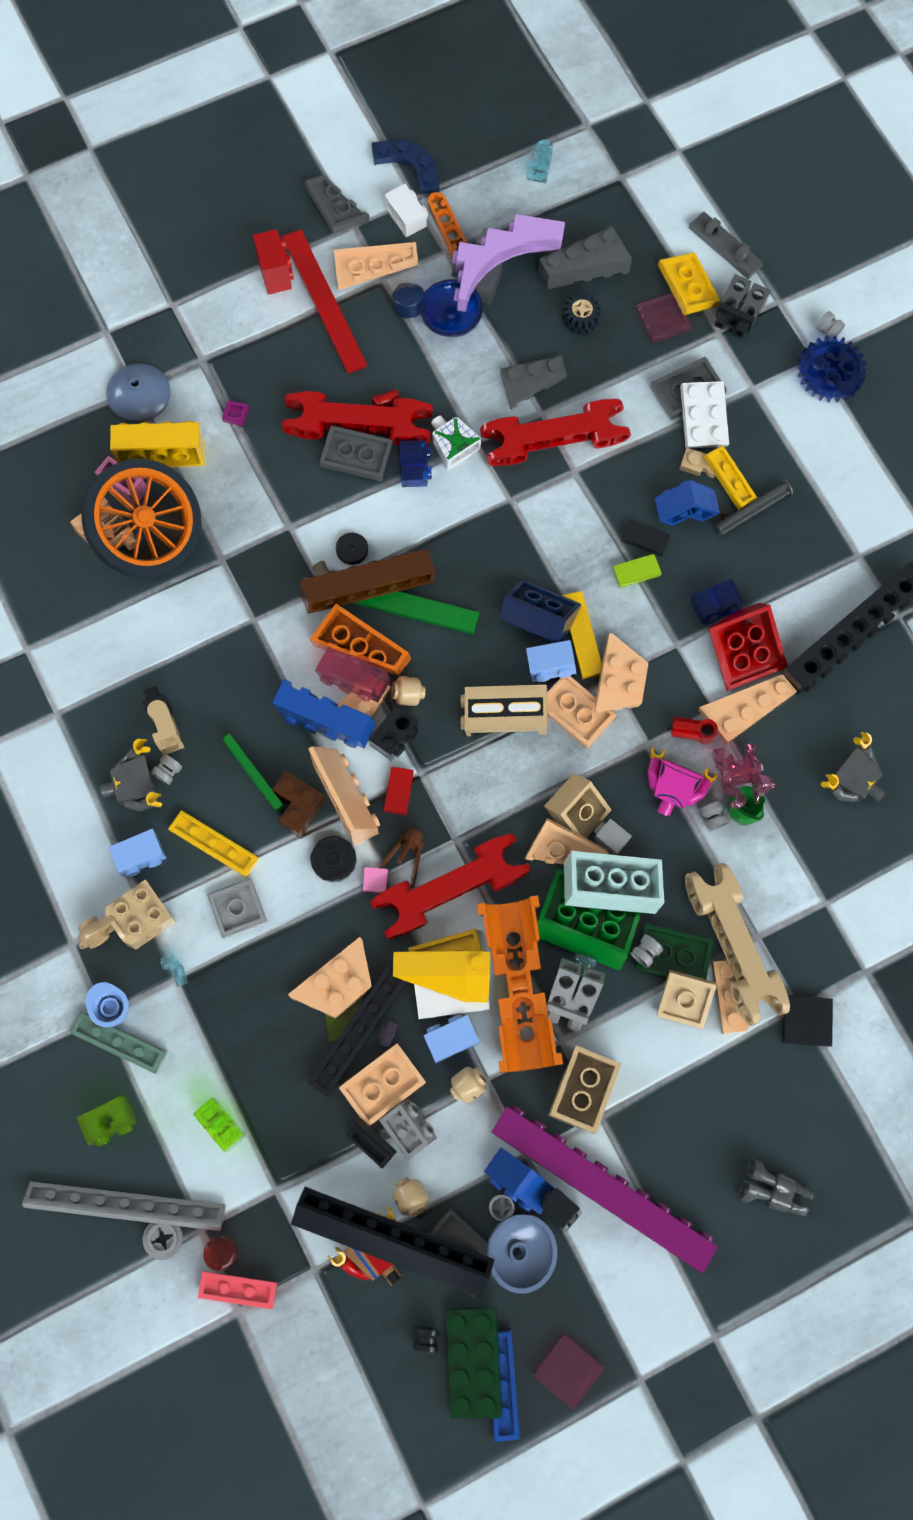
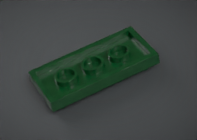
M497 1308L447 1309L446 1324L451 1419L502 1418L503 1406Z

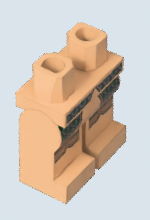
M104 497L101 506L112 508ZM100 511L102 528L124 522L123 518L119 515ZM81 513L70 523L74 530L87 542L82 527ZM129 525L104 531L110 543L115 546L131 528ZM133 532L124 539L116 548L117 550L123 545L129 551L134 549L136 539Z

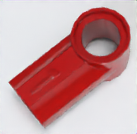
M674 717L671 737L696 740L702 744H709L715 739L718 726L711 719L701 721ZM709 728L712 732V735H704L701 732V729Z

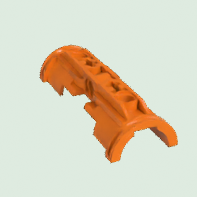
M538 895L530 896L525 900L500 905L477 904L478 915L484 918L487 947L491 948L495 975L506 974L509 998L498 999L502 1026L498 1027L503 1061H498L500 1073L533 1070L563 1064L562 1054L556 1053L552 1019H548L545 993L533 994L530 971L541 969L537 941L540 938L535 911L540 906ZM512 932L519 934L520 942L517 945L508 944L506 940L508 934ZM522 947L523 951L517 952L519 960L524 962L517 969L514 965H510V961L514 960L513 952L508 954V949L517 950ZM520 1003H525L526 1007H530V1010L526 1012L527 1020L532 1018L533 1023L523 1022L518 1025V1020H523L521 1012H517V1008L521 1006ZM525 1026L531 1027L534 1031V1036L530 1040H524L520 1037V1030Z

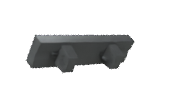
M703 211L690 223L689 229L747 279L751 278L762 268L764 262L750 251V246L746 243L743 245L726 231L716 217L712 219Z

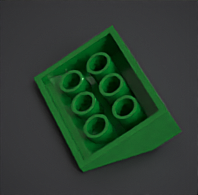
M557 869L537 920L539 938L620 971L628 956L641 912L565 905L564 871Z

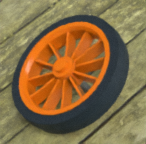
M131 459L108 467L91 483L83 501L82 527L90 548L108 567L127 576L139 578L155 577L176 569L190 556L197 544L201 531V511L192 488L175 470L156 461ZM131 478L147 479L142 506H140ZM126 480L135 508L112 486ZM151 481H154L167 490L150 508L147 506ZM107 491L131 513L101 506ZM170 492L176 499L179 507L154 513L152 509ZM181 510L182 526L159 521L155 517ZM100 511L131 518V520L102 528ZM131 524L132 528L115 546L110 543L104 531ZM154 525L181 531L177 544L174 545ZM134 529H138L132 557L116 549ZM142 529L153 557L150 560L137 559ZM149 529L171 549L168 554L158 558Z

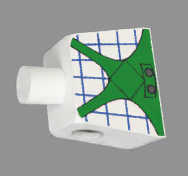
M440 415L432 421L431 424L436 429L432 433V443L447 470L481 449V438L459 418L455 417L446 422Z

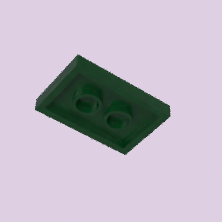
M650 924L643 925L641 939L645 934L651 936L663 947V951L653 958V963L648 968L636 961L635 971L667 978L669 970L702 979L707 978L714 940Z

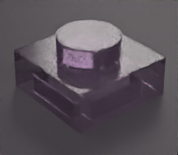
M389 1021L387 1026L383 1024L378 1038L381 1039V1046L390 1048L399 1027L398 1024Z

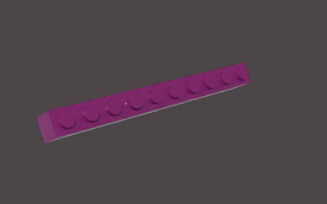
M514 1105L511 1109L509 1107L505 1108L493 1127L492 1134L698 1272L703 1273L718 1248V1246L712 1243L713 1237L702 1230L698 1234L691 1229L693 1224L681 1216L677 1220L670 1215L671 1210L658 1202L657 1206L648 1201L650 1196L639 1188H637L636 1192L627 1187L629 1184L627 1180L617 1174L615 1178L606 1173L608 1170L606 1166L598 1161H595L594 1164L585 1159L587 1157L585 1152L577 1147H574L573 1150L565 1145L567 1141L556 1133L553 1136L549 1135L544 1131L546 1127L535 1119L531 1123L524 1118L526 1113Z

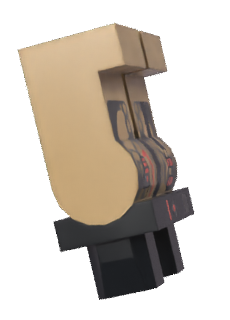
M157 686L143 690L147 700L142 701L157 728L158 732L152 734L161 753L169 754L185 748L172 716V707L164 693H159Z

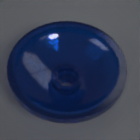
M449 279L433 284L424 292L420 301V315L424 324L432 332L444 337H459L471 332L479 324L482 317L483 304L479 293L475 289L469 298L466 312L457 310L458 302L454 301L456 288H460L461 283H457L458 280Z

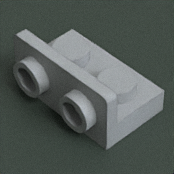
M409 1098L379 1120L407 1161L437 1139L431 1124L424 1120L420 1114L419 1107L414 1102H411Z

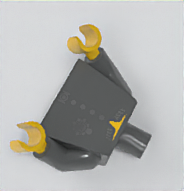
M861 732L862 739L854 738V743L860 745V749L857 747L853 750L835 774L825 775L828 778V782H821V786L828 788L838 801L859 803L868 795L876 802H879L886 794V791L876 784L883 774L880 771V766L871 747L872 737L868 733Z
M136 739L133 743V748L110 770L112 782L100 785L103 798L115 795L120 805L138 812H143L153 806H162L161 802H157L158 796H161V793H156L153 776L150 773L149 760L145 755H142V753H148L151 750L150 747H143L144 742L147 741L146 739Z

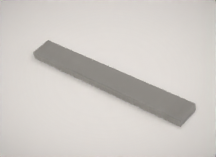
M33 1181L29 1182L22 1202L23 1208L221 1231L226 1210L225 1204Z

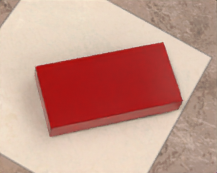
M391 767L384 812L407 815L414 770Z

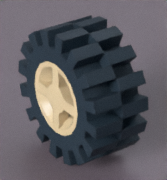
M578 292L575 297L572 294L569 299H566L562 320H564L563 323L567 325L569 331L573 328V333L575 334L577 330L580 331V334H584V330L590 333L591 329L594 330L596 325H598L601 305L598 304L597 298L593 300L592 294L587 297L586 292H583V296H580V292Z

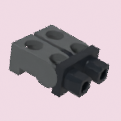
M734 274L718 307L714 326L722 330L725 329L727 324L734 326L733 335L742 338L746 332L749 333L760 311L766 304L771 290L754 283L748 293L752 281ZM735 283L743 284L744 288L736 285ZM759 291L763 294V297L753 292Z

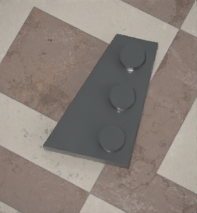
M325 175L306 180L305 187L332 233L369 222L370 215L365 211L361 212L356 207L357 204L352 199L348 200L342 195L341 190Z

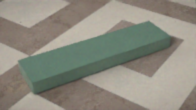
M80 1011L70 1031V1034L154 1074H157L167 1054V1051L116 1027L96 1025L91 1020L89 1014Z

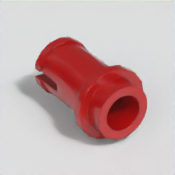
M393 389L381 395L375 394L371 401L373 406H389L394 399L400 397L397 390Z

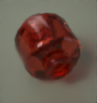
M227 1236L212 1238L204 1247V1262L212 1270H225L234 1264L238 1253L237 1246Z

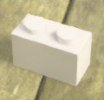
M406 184L384 194L385 209L405 237L427 227L428 212L425 206L420 205L417 201L415 192L409 190Z

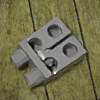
M562 958L546 1005L548 1019H552V1023L555 1024L559 1022L560 1016L569 1019L567 1027L579 1032L583 1024L586 1025L603 987L605 973L585 967L576 991L575 987L580 977L582 965Z

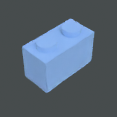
M571 640L526 648L532 682H545L551 678H567L572 674H577Z
M153 828L109 847L117 870L123 877L135 876L140 873V869L147 866L149 868L156 867L162 863L161 860L166 859L158 835Z
M458 1014L448 1019L449 1024L443 1027L437 1024L426 1029L428 1034L424 1035V1039L435 1064L479 1044V1039L468 1015L462 1017L461 1014Z

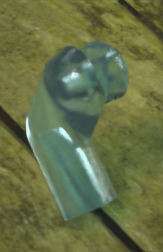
M174 955L161 958L162 968L164 970L171 968L177 987L188 983L184 967Z

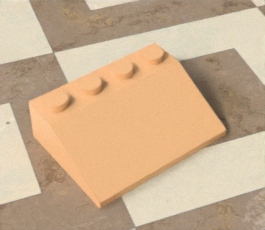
M314 746L308 748L314 769L353 845L355 846L379 834L377 827L380 826V823L375 813L370 814L368 811L369 801L364 793L360 795L357 789L360 784L355 774H349L346 767L350 765L345 755H340L338 750L333 748Z

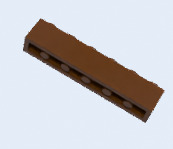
M427 549L421 551L414 550L409 554L394 555L388 559L373 560L368 564L354 565L344 570L329 571L324 575L306 577L300 580V595L307 614L331 609L335 604L342 606L433 583L436 570Z

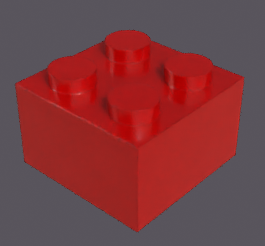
M277 229L253 235L257 261L268 295L292 289L291 280H294L291 269L290 256L286 253L287 248L284 237H279Z

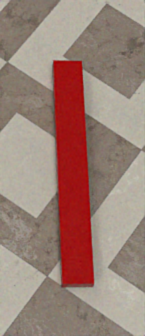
M300 229L282 236L346 373L350 374L367 367L366 361L302 230Z

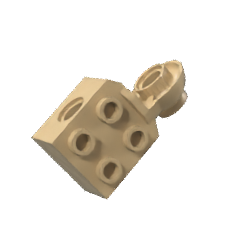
M145 879L105 907V916L100 920L94 916L84 921L78 927L80 931L78 937L79 948H95L104 943L110 937L109 933L115 930L128 947L136 950L176 922Z

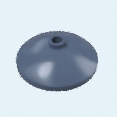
M135 363L122 367L113 374L106 388V398L111 410L118 417L130 422H145L157 417L167 407L171 395L169 382L163 372L152 365Z
M527 1214L513 1215L500 1222L493 1230L486 1249V1256L495 1259L491 1276L502 1288L513 1293H529L543 1286L551 1277L557 1261V1244L548 1225L541 1219ZM517 1247L518 1253L514 1256L513 1249Z

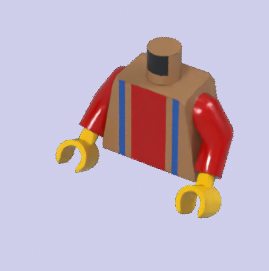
M388 1206L389 1214L384 1217L396 1221L392 1209ZM335 1247V1250L339 1253L336 1258H331L328 1255V1259L334 1266H339L347 1274L364 1281L368 1279L374 1281L382 1274L391 1286L402 1277L394 1264L350 1247L344 1253L339 1247Z

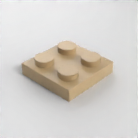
M669 970L656 1013L657 1017L703 1029L717 986L716 982Z

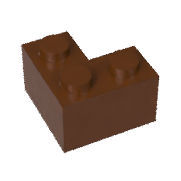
M285 771L273 788L275 795L289 805L279 822L282 828L301 839L326 802L324 794Z

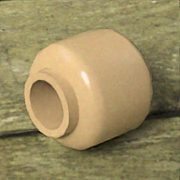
M400 676L392 683L391 697L395 699L398 705L417 706L420 700L425 698V686H422L420 679L417 677Z
M467 1066L452 1077L450 1092L457 1101L461 1099L465 1103H471L485 1093L487 1081L478 1068L473 1069Z
M406 1177L396 1183L397 1188L394 1190L392 1198L401 1214L414 1217L426 1210L429 1197L419 1180H410Z

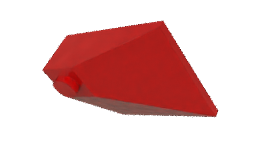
M764 603L754 604L737 611L708 628L727 691L783 670L788 666L771 605Z

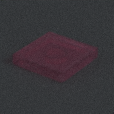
M673 293L637 304V312L652 343L690 331L691 329L689 320L683 314Z
M563 1334L533 1376L574 1411L604 1370V1367L566 1334Z

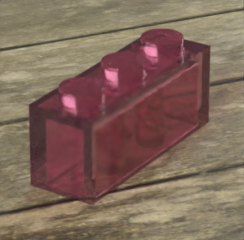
M327 648L315 669L322 683L328 686L336 685L347 694L353 692L367 702L373 700L378 703L391 681L385 670L330 648Z

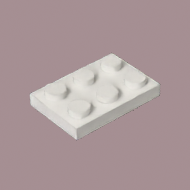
M724 381L682 383L680 390L685 447L709 448L722 445L727 447L729 445Z

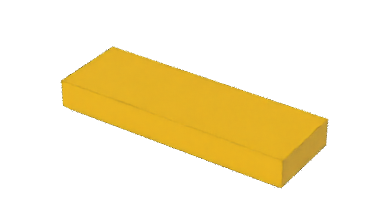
M723 445L704 456V459L738 510L758 499Z

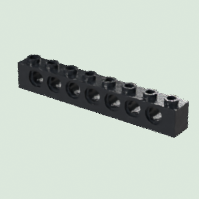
M909 562L783 670L780 675L783 674L797 691V695L803 690L806 692L810 691L817 684L815 680L818 677L825 678L833 670L831 668L832 665L835 663L840 665L848 658L846 653L851 649L854 652L864 644L862 640L866 636L869 638L873 637L880 630L878 626L881 623L888 624L895 617L893 614L898 609L903 611L911 603L909 599L913 597V563ZM899 587H903L906 592H903ZM884 600L889 601L891 606L887 605ZM868 613H872L876 619H872ZM852 626L859 628L860 632L854 631ZM837 640L843 641L845 646L839 645ZM821 653H825L829 660L824 659ZM805 666L810 667L813 673H808L805 670Z

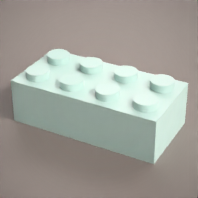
M571 851L564 861L565 905L656 914L664 904L662 860Z

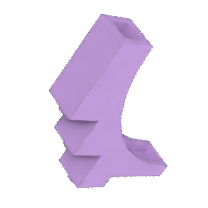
M515 214L514 223L510 222L509 231L488 228L486 237L482 236L481 245L459 242L458 251L454 250L452 263L456 264L455 273H459L457 283H461L460 288L455 290L454 301L458 302L457 310L466 312L469 298L476 285L486 273L498 264L526 253L555 252L560 250L565 222Z

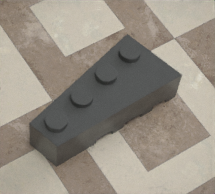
M610 227L540 258L538 275L546 288L552 289L572 285L576 281H592V278L601 276L608 278L616 273L628 274L632 257L614 228Z

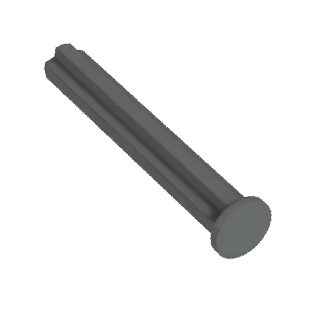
M786 480L781 481V485L715 525L717 532L725 534L785 496L793 495L792 486Z

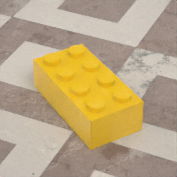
M188 420L182 423L165 421L155 424L142 422L140 424L119 423L118 425H111L110 449L115 461L118 463L131 459H147L162 463L168 467L206 466V444L199 422Z

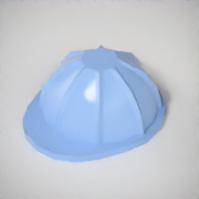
M106 982L98 983L90 988L86 996L88 1014L96 1025L114 1027L126 1018L129 1010V1001L126 994L114 985Z

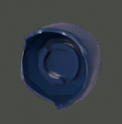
M413 283L399 284L392 293L395 312L405 319L415 318L420 315L424 309L423 288Z

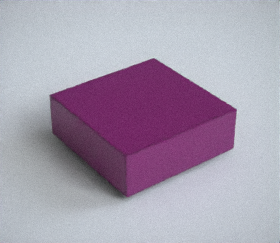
M228 400L222 417L223 422L244 427L249 404Z

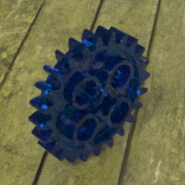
M834 335L832 340L825 336L823 342L820 338H817L815 344L810 342L808 348H804L803 355L798 360L797 369L800 371L797 377H804L800 385L807 384L805 391L812 390L811 397L818 394L819 401L823 397H827L828 403H830L832 398L838 403L841 397L847 400L849 395L854 396L856 390L859 391L862 386L861 383L866 379L864 375L867 369L864 367L867 361H861L864 353L857 354L859 347H851L853 341L846 344L845 337L841 341H837L836 335ZM814 366L820 367V370L814 368ZM828 381H832L835 385L829 384Z

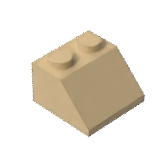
M575 773L544 806L558 824L585 838L611 812V808L593 783Z

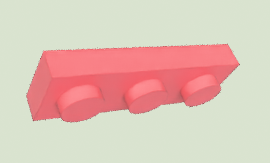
M203 1271L198 1298L273 1309L278 1282Z

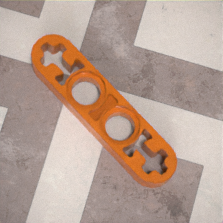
M434 192L428 197V209L453 259L454 250H457L459 242L467 243L444 194ZM435 201L440 203V210H438L437 204L434 203ZM442 216H447L450 218V221L443 223L439 219ZM453 232L456 233L458 237L456 239H450L447 237V235Z

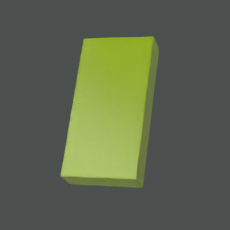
M655 554L621 563L612 568L619 588L656 578L662 574Z

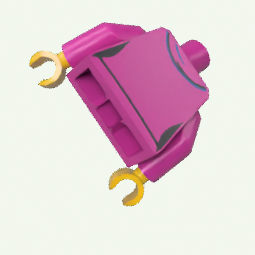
M655 747L652 748L647 774L649 787L654 791V796L662 799L657 812L670 816L674 805L685 808L686 805L692 806L706 796L711 783L718 777L717 773L713 778H710L707 774L709 768L703 774L697 773L664 759V749L661 755H656L654 753Z

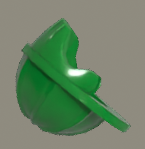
M743 786L735 793L729 795L727 808L730 818L735 823L745 826L759 822L764 817L765 798L757 789Z

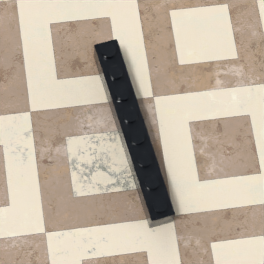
M304 1187L291 1222L293 1226L482 1298L489 1281L495 1260L308 1187Z

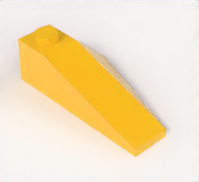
M394 952L393 977L462 1002L488 1003L490 952Z

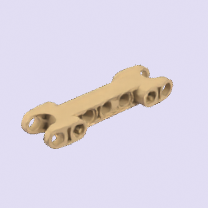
M725 863L714 866L715 886L705 883L696 872L686 874L685 887L691 905L697 915H708L737 981L730 985V994L743 1020L750 1026L759 1024L761 1019L760 1000L767 1002L778 1015L787 1014L790 1010V1002L785 986L777 971L770 970L766 972L737 907V904L743 901V893L729 866Z

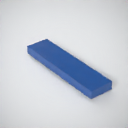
M511 1329L498 1330L503 1417L492 1418L494 1442L520 1440Z

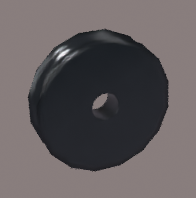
M351 532L342 535L336 542L337 557L347 565L361 563L368 555L366 539L358 533Z

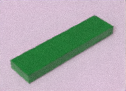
M230 733L223 738L226 747L277 814L283 812L285 808Z

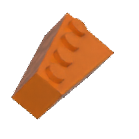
M338 604L333 606L310 638L315 647L398 677L411 660L409 652Z

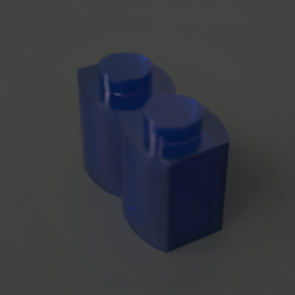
M425 440L400 441L402 487L427 486L428 480H432L431 466L427 467V460H430V447H426Z
M733 579L692 595L690 600L701 624L706 622L712 624L718 621L721 615L728 614L730 616L741 610L740 608L744 603Z

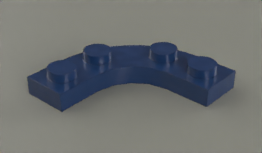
M405 140L371 143L374 165L387 163H403L408 165L416 174L420 195L440 192L436 165L429 153L422 147Z

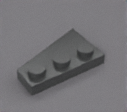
M562 356L500 369L510 409L515 408L518 403L525 399L529 400L539 391L546 390L566 379L567 376Z

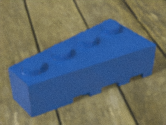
M283 679L272 704L283 716L284 722L294 727L297 724L301 725L306 731L316 734V732L323 733L326 738L332 741H336V739L342 740L345 745L351 748L358 746L365 749L376 725L371 716L346 705H342L339 708L338 704L331 699L323 696L320 700L309 689L301 687L300 690L292 687L290 681Z

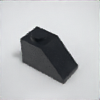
M558 1188L554 1192L550 1189L541 1200L544 1203L541 1206L542 1210L565 1232L582 1214L581 1209Z

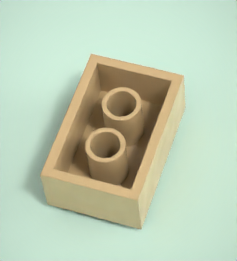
M577 1045L574 1046L548 1116L591 1134H596L621 1063Z

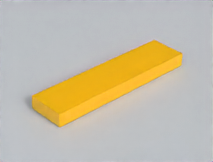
M583 592L561 595L581 604L580 610L569 630L581 678L587 679L600 676L602 662Z
M182 810L168 828L170 832L246 878L259 860V857Z

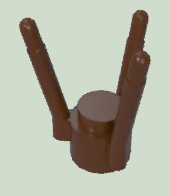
M407 828L405 834H401L398 842L379 868L383 869L401 845L403 850L397 860L399 864L402 863L407 851L414 852L417 849L410 883L413 889L417 878L421 851L425 844L422 842L424 835L413 828Z

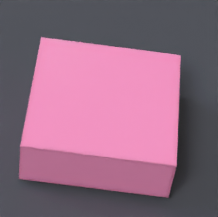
M365 867L363 892L382 893L387 889L388 869Z

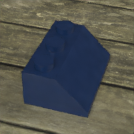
M521 579L505 595L499 618L505 620L510 625H516L525 629L528 633L537 634L546 638L549 642L557 643L561 642L568 634L581 604Z

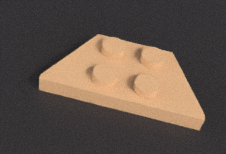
M612 633L608 634L605 644L593 713L596 715L605 711H618L626 707H638L642 704L648 662Z
M361 937L288 994L289 997L336 1019L368 993L373 987Z

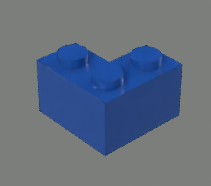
M692 480L683 481L679 486L665 490L662 495L655 498L660 522L671 526L688 518L703 522L720 513L715 490Z
M500 1147L483 1171L491 1177L489 1183L500 1191L504 1187L506 1189L504 1194L514 1202L520 1199L517 1204L528 1213L533 1209L540 1215L543 1211L541 1206L544 1204L541 1201L550 1189L553 1192L555 1191L551 1184L502 1147Z

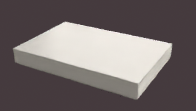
M414 984L419 1019L490 1010L489 999L488 1003L462 1002Z

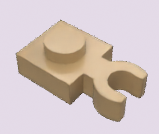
M686 448L679 470L700 476L701 471H703L708 477L715 478L714 472L704 459L706 454Z

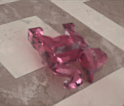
M756 744L745 745L743 760L735 761L733 754H729L727 758L724 757L726 755L725 748L713 749V760L715 767L721 773L723 789L728 795L737 798V800L729 804L733 809H739L747 802L745 794L734 787L751 783L755 803H759L760 796L767 794L769 790L775 787V781L764 774L763 766L755 756L757 754Z

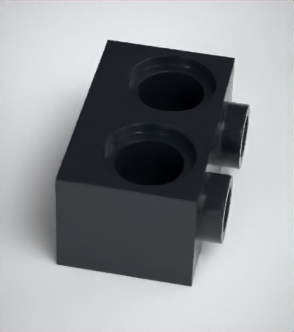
M396 705L370 737L369 745L390 761L395 756L398 758L405 750L404 744L408 739L413 740L419 731L418 720ZM399 722H406L409 726L406 729H399L396 725ZM386 739H392L395 744L391 747H386L383 745V742Z

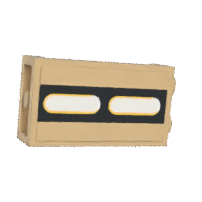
M547 685L465 687V695H461V708H465V716H461V730H465L466 736H471V733L538 731L539 735H548Z

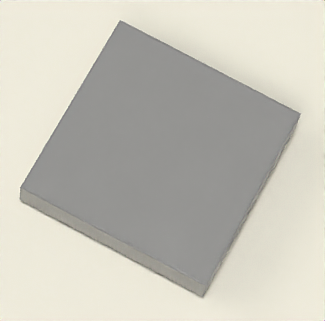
M252 878L207 894L223 939L267 923Z

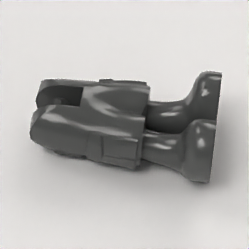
M752 1157L747 1165V1177L771 1185L772 1189L768 1190L754 1182L745 1180L739 1189V1201L749 1203L754 1199L766 1200L767 1206L771 1209L807 1216L810 1209L803 1207L801 1204L793 1203L792 1199L794 1193L801 1197L813 1200L814 1192L782 1172L773 1175L765 1169L764 1163L760 1158Z

